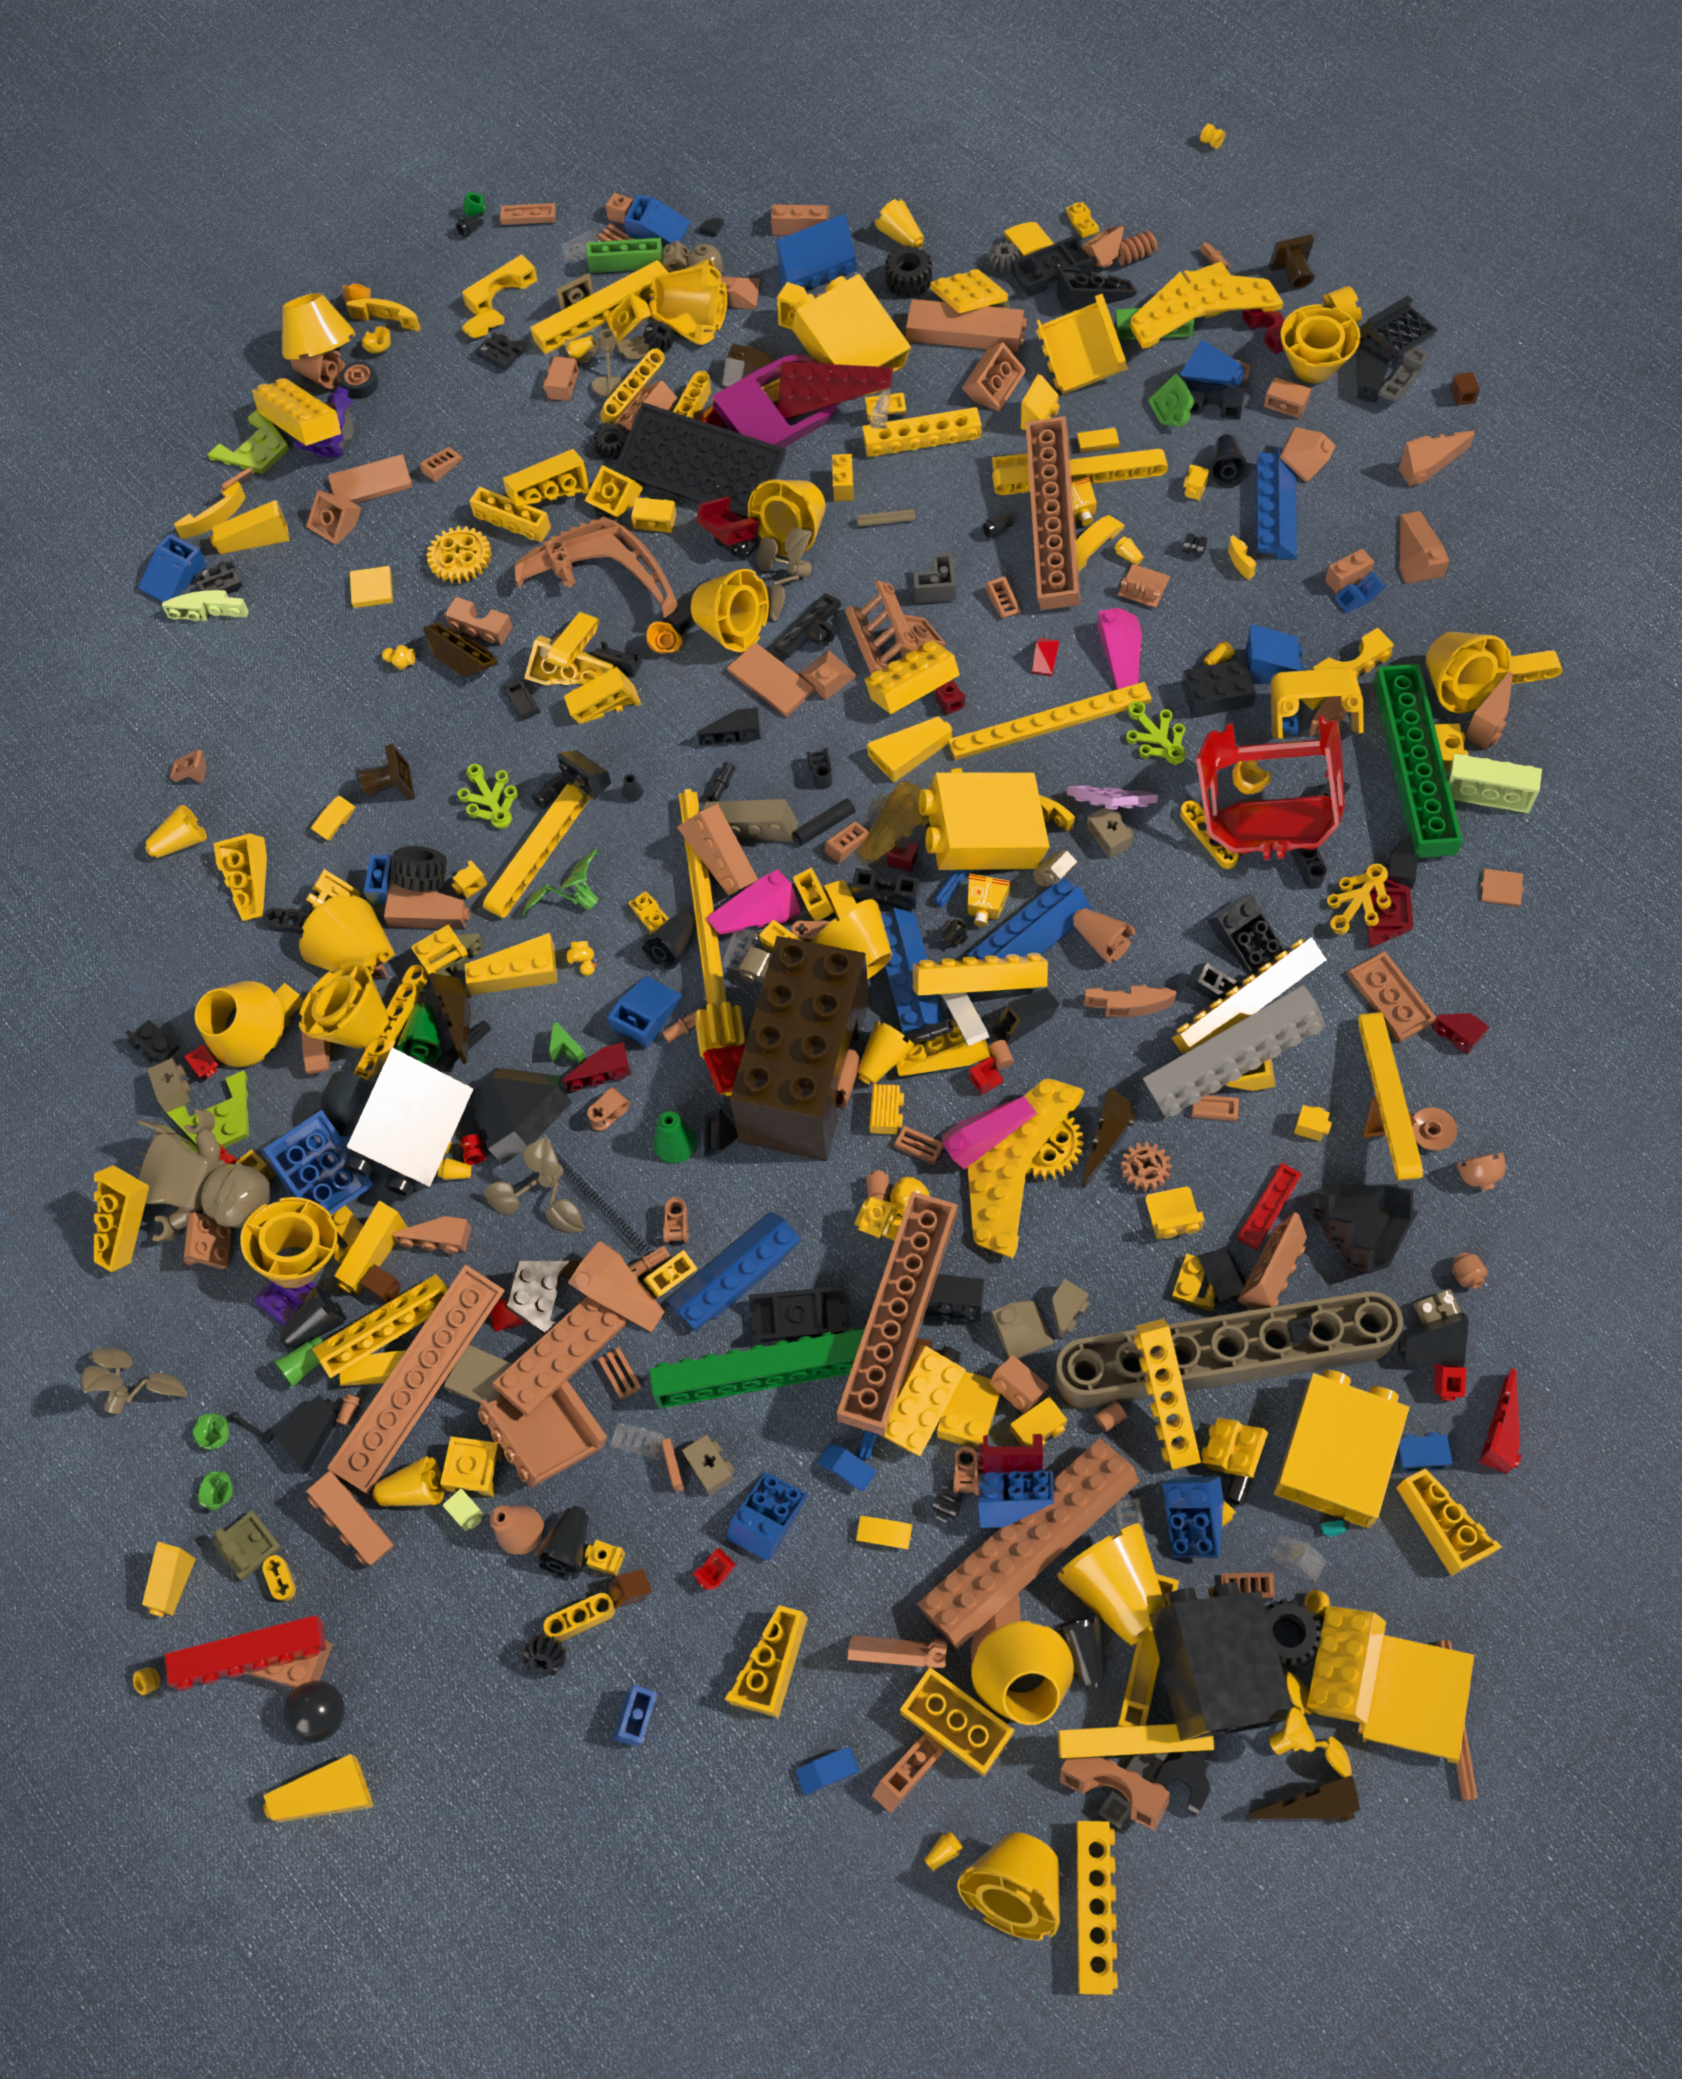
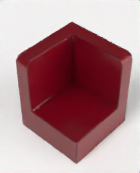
M910 842L907 850L893 847L892 852L887 854V866L911 873L918 857V844Z

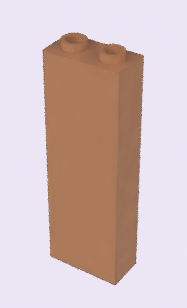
M912 299L906 325V341L988 349L1003 342L1011 352H1019L1020 344H1024L1025 333H1022V330H1026L1027 318H1024V310L986 306L958 313L946 302Z

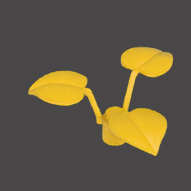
M1289 1671L1285 1672L1290 1699L1298 1709L1295 1707L1291 1708L1288 1711L1283 1729L1269 1736L1272 1749L1275 1753L1281 1755L1291 1749L1295 1751L1304 1749L1311 1752L1315 1750V1747H1323L1330 1765L1342 1777L1351 1776V1764L1348 1754L1336 1738L1329 1737L1327 1742H1315L1314 1735L1304 1717V1711L1309 1715L1313 1713L1307 1707L1310 1691L1299 1677Z

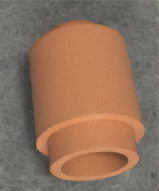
M881 1170L872 1171L866 1177L868 1198L870 1199V1197L874 1196L889 1202L891 1194L889 1175Z

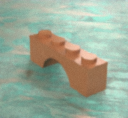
M1099 1756L1067 1758L1060 1770V1783L1082 1794L1099 1786L1112 1787L1120 1791L1130 1804L1131 1819L1154 1831L1169 1804L1170 1792L1162 1785L1151 1783L1143 1779L1138 1773L1119 1767L1110 1759H1103Z

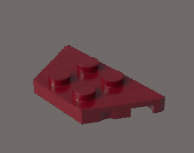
M1387 878L1383 883L1386 894L1390 897L1391 905L1386 909L1378 907L1376 901L1378 894L1375 886L1370 891L1373 908L1378 914L1379 922L1375 926L1367 925L1368 948H1373L1412 931L1413 916L1409 887L1394 883L1393 880ZM1384 899L1380 903H1385L1387 900ZM1370 917L1368 920H1374L1375 917Z

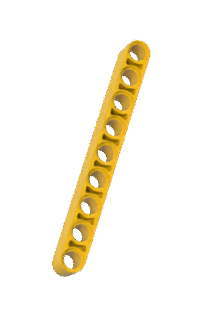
M1162 449L1070 459L1072 483L1089 477L1091 484L1161 476L1168 471L1165 452ZM1029 465L1005 467L993 471L992 479L996 494L1008 495L1030 492Z
M567 784L486 896L483 902L485 910L501 918H505L588 803L590 800L589 796H583L578 791V788L573 785L569 786Z
M1383 1013L1359 1014V1030L1396 1179L1400 1181L1422 1178V1163Z

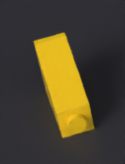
M161 1542L157 1543L142 1605L150 1609L148 1613L162 1618L164 1613L173 1616L196 1558L181 1548Z

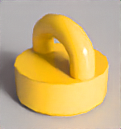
M1319 1590L1308 1592L1304 1600V1604L1308 1606L1306 1610L1308 1612L1313 1611L1317 1617H1325L1327 1605L1329 1606L1327 1594Z
M151 1667L140 1669L133 1675V1685L141 1695H146L160 1687V1676Z

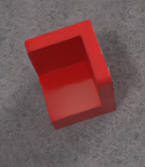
M992 1056L969 1069V1079L981 1096L1003 1083V1078L994 1067L995 1060Z

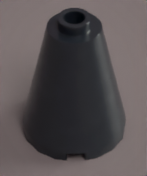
M1224 434L1216 440L1209 466L1210 480L1217 483L1221 488L1238 486L1244 478H1247L1249 465L1234 436Z
M680 911L645 935L641 942L644 944L642 950L647 958L656 965L659 963L665 965L664 969H674L679 964L696 927L694 915L688 911Z
M316 1286L309 1292L280 1330L281 1337L279 1339L285 1347L296 1349L307 1341H311L343 1325L347 1320L341 1306L337 1302L334 1304L330 1299L331 1295L322 1287Z
M579 1506L567 1508L536 1550L533 1561L534 1563L536 1560L540 1562V1569L560 1578H564L565 1574L572 1575L571 1579L579 1577L589 1516L583 1508Z
M1093 1615L1094 1621H1089L1088 1617L1060 1624L1061 1630L1056 1631L1065 1640L1071 1652L1074 1664V1677L1079 1686H1085L1086 1690L1100 1687V1682L1104 1680L1099 1615Z

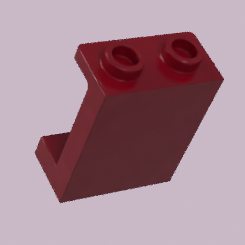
M728 496L699 505L696 522L726 546L756 538L760 520L756 517L744 520L729 509L731 498Z
M1033 1434L1032 1447L988 1446V1435H983V1444H978L979 1473L1036 1472L1043 1470V1435Z

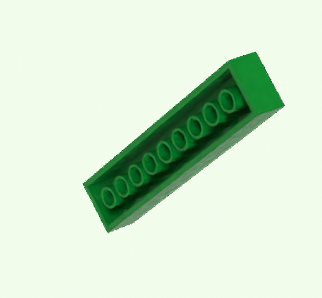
M1420 664L1378 667L1373 685L1408 835L1411 833L1415 854H1419L1418 858L1457 855L1463 839Z
M849 1328L844 1333L839 1334L827 1332L822 1334L821 1337L811 1339V1337L806 1336L790 1343L779 1341L774 1343V1346L768 1347L756 1345L747 1351L730 1350L725 1355L720 1356L708 1354L698 1360L686 1358L680 1360L679 1363L671 1365L669 1363H659L654 1368H649L653 1397L658 1408L664 1409L848 1375L851 1372L865 1329Z

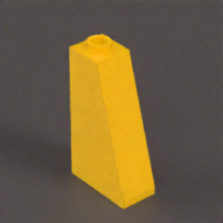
M277 500L213 526V535L210 536L212 546L217 548L219 554L289 541L288 526Z
M939 716L868 743V757L895 783L948 744V739L952 738V727Z
M381 1201L376 1204L335 1274V1278L339 1282L338 1287L347 1293L353 1291L359 1295L364 1288L360 1282L374 1264L380 1267L397 1244V1240L393 1236L394 1232L408 1228L396 1210Z
M352 1754L265 1794L266 1803L263 1804L267 1818H271V1820L276 1822L348 1812L374 1806L358 1758Z

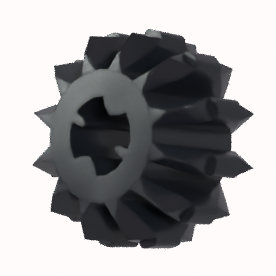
M654 320L646 325L642 337L644 338V344L649 345V349H658L664 353L671 349L676 336L674 335V330L669 328V324L665 325L663 320L660 322Z
M545 1633L542 1636L535 1635L524 1648L523 1662L528 1665L527 1670H534L536 1675L540 1673L545 1678L548 1675L555 1676L566 1662L567 1649L562 1647V1641L554 1640V1636L550 1638Z

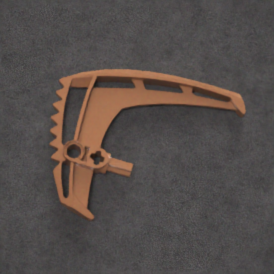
M604 516L600 520L592 519L589 524L581 523L578 528L571 527L569 532L562 531L560 536H552V539L543 542V546L532 549L515 562V579L518 588L522 587L526 578L552 568L555 575L562 579L564 586L572 588V584H575L576 581L572 574L573 567L571 563L589 558L611 557L622 563L644 583L661 604L663 617L670 615L677 607L676 598L667 578L651 552L631 531ZM619 540H623L633 552H630ZM638 557H640L641 560L650 569V571L653 573L652 575H649L648 572L644 569V567L640 564V562L637 560ZM656 581H658V583L660 584V586H661V588H662V590H663V592H664V594H665V596H666V599H664V597L662 596L660 590L658 589L657 585L655 584Z

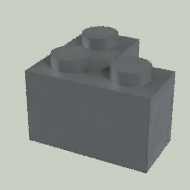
M952 553L932 554V571L914 572L915 603L956 600Z

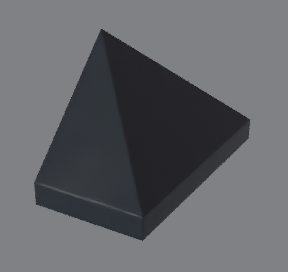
M720 1108L705 1114L704 1157L708 1158L723 1151L738 1138L736 1129L723 1109Z

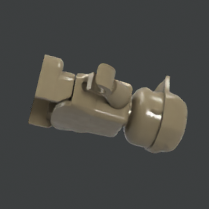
M194 1109V1114L199 1117L198 1126L186 1125L184 1127L187 1132L197 1134L195 1137L197 1147L165 1125L139 1120L138 1122L140 1125L155 1130L148 1151L139 1152L140 1155L145 1156L143 1165H135L134 1167L140 1170L138 1180L149 1185L145 1205L160 1204L179 1207L170 1216L154 1217L156 1222L163 1223L164 1231L162 1234H154L152 1237L153 1241L174 1240L178 1236L180 1229L187 1227L188 1214L193 1212L201 1214L204 1211L221 1226L243 1228L246 1220L255 1210L264 1204L269 1205L270 1184L265 1175L252 1167L243 1166L240 1163L226 1164L225 1161L219 1159L221 1153L220 1145L212 1132L215 1119L213 1114L207 1110Z

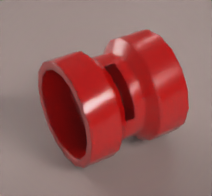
M467 1135L460 1140L461 1149L464 1150L463 1159L465 1164L474 1165L486 1160L485 1150L482 1149L483 1140L481 1135Z

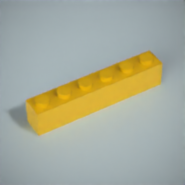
M1029 953L1023 957L1009 954L1006 955V958H998L997 956H985V959L965 957L960 961H955V959L951 958L942 959V962L921 960L920 963H913V990L917 995L1047 987L1048 961L1039 953Z

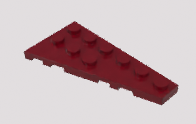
M782 361L778 411L786 420L808 412H815L835 406L848 400H855L858 397L892 389L893 368Z

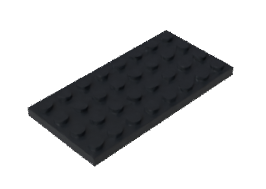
M642 402L614 471L637 483L700 504L728 496L731 498L729 509L739 517L748 519V502L751 493L761 483L768 480H776L787 451L785 448Z

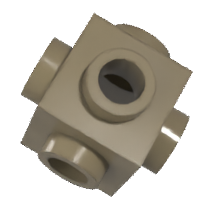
M678 240L668 244L663 248V266L670 272L688 268L687 257L689 249Z

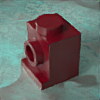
M954 680L935 689V698L946 716L965 708V694L960 691Z

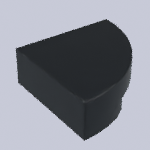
M713 218L704 221L699 226V232L716 237L723 226V219Z
M1312 1317L1287 1322L1293 1347L1300 1345L1308 1338L1312 1328Z

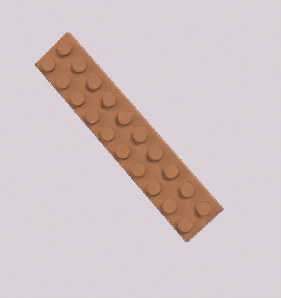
M466 1264L464 1265L327 1469L366 1494L370 1492L505 1291L504 1289Z

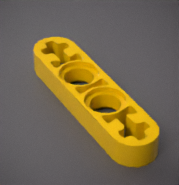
M1195 801L1184 802L1180 811L1183 821L1221 867L1225 869L1234 868L1238 862L1239 854L1232 853L1222 845L1213 846L1210 843V840L1213 838L1208 835L1207 830L1202 831L1197 827L1200 823L1206 824L1204 810ZM1187 809L1190 811L1194 810V815L1191 812L1187 813ZM1225 855H1226L1227 857H1231V856H1232V860H1230V859H1226V860H1225V859H1224Z

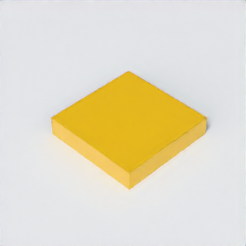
M389 566L350 571L353 608L393 603L392 579Z

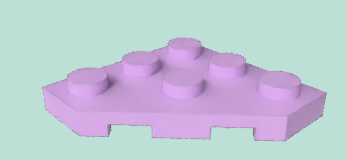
M1085 785L1067 787V795L1075 797L1076 801L1089 800L1090 804H1104L1107 809H1118V806L1133 808V805L1148 807L1149 803H1157L1158 794L1141 790L1129 791L1104 787V789L1091 788V786Z

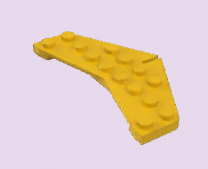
M1184 270L1183 275L1180 271L1132 316L1130 328L1142 349L1155 345L1161 337L1194 318L1226 310L1262 308L1264 312L1282 309L1283 301L1271 282L1263 278Z
M1053 1079L1042 1080L1024 1095L1037 1114L968 1167L973 1239L979 1247L1011 1259L1014 1258L1019 1241L1017 1234L1026 1173L1034 1156L1070 1111H1074L1080 1103L1084 1094L1082 1088Z

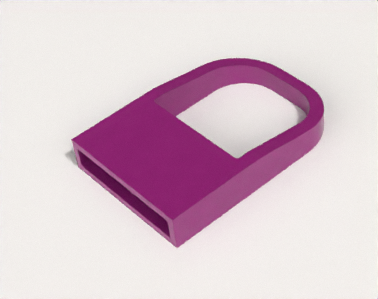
M801 354L783 357L713 395L712 407L730 431L785 448L832 420L838 411L839 404L828 407L793 426H789L760 386L781 374L782 361L819 362Z

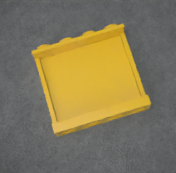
M1103 294L1095 296L1096 303L1041 325L1040 320H1037L1039 328L1036 329L1039 340H1044L1045 344L1041 346L1045 357L1049 355L1050 361L1047 364L1050 373H1055L1056 377L1053 378L1056 390L1060 389L1062 395L1128 369Z
M1384 1635L1367 1724H1359L1358 1733L1363 1734V1742L1367 1743V1740L1396 1746L1447 1758V1762L1458 1764L1474 1655Z

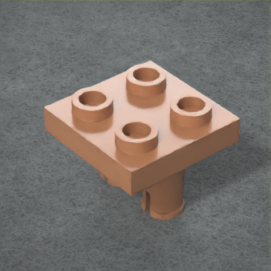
M196 1212L188 1214L184 1261L186 1264L193 1265L199 1262L219 1269L227 1268L232 1227L221 1226L216 1223L215 1219Z

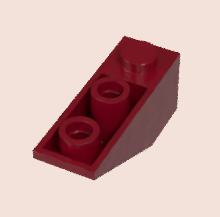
M624 1043L602 1047L563 1078L566 1091H578L586 1086H598L606 1081L622 1080L632 1075Z

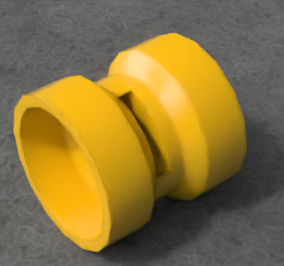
M1208 123L1201 132L1200 141L1209 143L1211 147L1218 149L1225 138V131L1217 130L1214 125Z

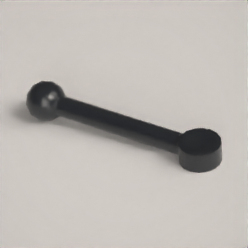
M238 1412L231 1414L230 1418L232 1421H238L262 1437L264 1443L272 1441V1436L269 1433H263L242 1419Z

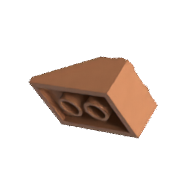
M1511 672L1507 673L1474 713L1465 735L1467 739L1485 750L1491 744H1497L1502 736L1501 732L1507 724L1505 718L1509 708L1513 676Z

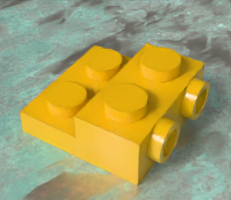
M1217 1418L1216 1423L1212 1424L1209 1428L1210 1441L1208 1447L1205 1446L1202 1449V1463L1211 1471L1253 1478L1268 1432L1264 1428L1242 1425L1239 1421Z

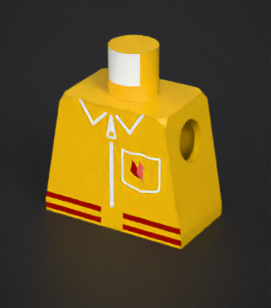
M1089 477L1072 483L1075 521L1080 520L1083 526L1090 525L1093 522L1092 516L1096 513V499Z
M969 874L968 914L975 916L974 924L976 926L985 927L988 919L997 920L1010 892V881Z

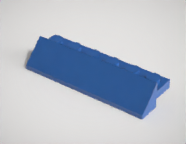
M1278 448V453L1258 452L1256 474L1257 553L1276 554V559L1296 560V473L1279 458L1282 452L1281 449Z
M1064 877L1059 883L1053 884L968 954V957L985 959V956L1006 958V955L1016 954L1019 957L1027 956L1029 953H1039L1042 955L1075 928L1073 926V916L1078 910L1087 908L1093 911L1080 886L1076 888Z
M893 908L894 912L881 914L892 951V957L884 966L902 1034L905 1035L910 1031L923 1028L925 1024H935L944 1021L937 994L917 995L913 990V963L928 960L915 913Z
M771 1211L669 1297L666 1302L696 1332L711 1318L715 1320L785 1260L784 1256L800 1244L802 1240L786 1223L783 1217Z

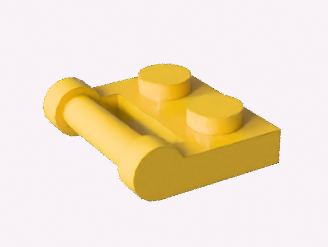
M449 924L411 946L412 951L428 975L436 973L435 971L457 958H463L468 955L465 947ZM453 948H456L454 951L450 952L449 954L430 964L431 961L442 956L443 954L447 953Z
M346 1205L331 1215L338 1234L348 1245L345 1249H342L337 1243L334 1258L338 1263L343 1262L363 1228V1225Z
M1186 1253L1172 1299L1206 1311H1213L1215 1306L1213 1301L1216 1293L1211 1283H1209L1205 1298L1197 1297L1205 1275V1271L1199 1261L1200 1258Z

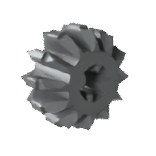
M999 241L998 245H993L988 257L990 267H993L995 271L1000 270L1001 273L1004 271L1010 273L1012 261L1020 258L1018 247H1015L1014 243L1008 244L1007 241L1005 243Z

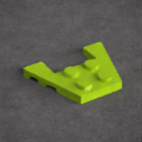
M256 409L248 417L250 424L259 430L235 452L219 443L207 454L211 461H223L224 464L230 466L235 464L245 470L251 467L253 472L264 474L289 451L287 443L272 422L258 413Z
M244 1070L225 1078L232 1098L206 1109L214 1116L215 1125L212 1132L218 1143L224 1148L249 1137L248 1091L246 1089V1081L248 1080ZM185 1104L167 1112L197 1145L195 1139L197 1134L187 1132L184 1127L186 1125L198 1126L199 1117L196 1114L190 1116Z

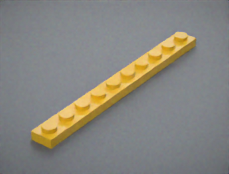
M1145 682L954 737L948 739V745L954 760H959L1128 710L1130 703L1133 701H1140L1144 705L1149 704L1152 698Z

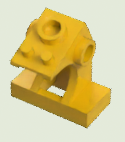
M873 1196L870 1199L867 1198L863 1203L855 1220V1225L859 1226L858 1230L879 1239L883 1236L895 1241L903 1218L897 1216L898 1210L895 1209L894 1204Z

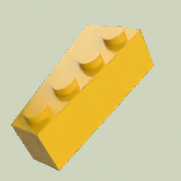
M574 449L503 478L506 494L516 506L537 503L541 499L547 498L554 500L557 499V496H575V493L579 492L586 494L590 491L584 461Z
M547 933L466 963V984L471 995L558 983L555 948L551 934Z
M780 1605L777 1607L762 1634L761 1640L757 1647H754L749 1661L743 1671L741 1670L736 1679L737 1682L725 1698L731 1705L779 1718L808 1617L802 1611Z

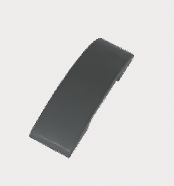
M1416 347L1409 350L1401 366L1390 381H1386L1378 395L1392 402H1398L1419 375L1430 353Z
M1169 1752L1135 1754L1126 1770L1134 1771L1150 1782ZM1113 1788L1098 1813L1120 1829L1129 1816L1131 1807L1127 1798L1120 1791Z

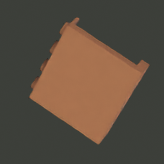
M568 1381L528 1417L504 1396L490 1403H487L485 1399L482 1400L478 1411L481 1422L484 1425L487 1424L494 1441L497 1444L500 1443L507 1460L515 1465L520 1479L526 1482L530 1488L603 1449L607 1440L606 1434Z

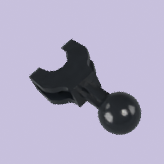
M1226 1734L1213 1736V1741L1223 1738ZM1209 1750L1184 1751L1178 1760H1171L1163 1764L1154 1783L1162 1785L1165 1789L1173 1781L1184 1782L1189 1787L1191 1793L1187 1811L1194 1817L1199 1814L1210 1793V1785L1206 1777V1769L1209 1763L1204 1761Z

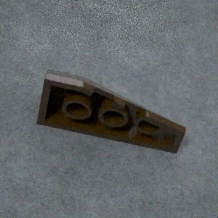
M732 343L726 357L722 387L727 388L779 359L752 347ZM780 375L768 381L767 383L761 385L760 387L780 379Z
M431 973L429 977L449 1026L448 1028L462 1063L466 1064L468 1062L471 1006L468 999L472 996L467 985H462L460 978Z
M1112 1088L1108 1089L1100 1115L1099 1129H1096L1093 1148L1090 1150L1083 1174L1081 1187L1084 1188L1087 1187L1125 1136L1128 1126L1133 1127L1136 1113H1132L1134 1104Z
M1351 1775L1313 1790L1314 1792L1302 1793L1290 1798L1289 1801H1282L1252 1812L1246 1817L1248 1821H1334L1339 1819L1340 1823L1355 1819L1354 1813L1360 1810L1355 1782Z

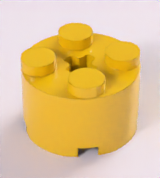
M1345 286L1322 296L1324 308H1339L1349 314L1356 323L1361 321V307L1357 308L1355 302L1358 301V298L1352 287Z

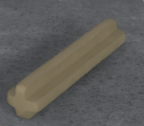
M910 509L858 515L857 524L858 526L914 521L915 511Z

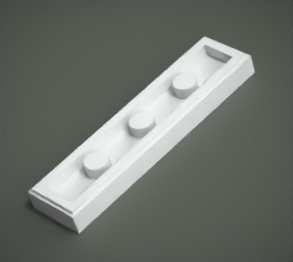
M966 992L941 994L968 1046L989 1037Z

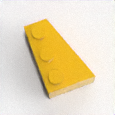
M617 667L608 670L603 675L564 695L570 715L579 724L604 717V713L611 710L623 711L622 707L633 703L635 706L641 705L635 686Z

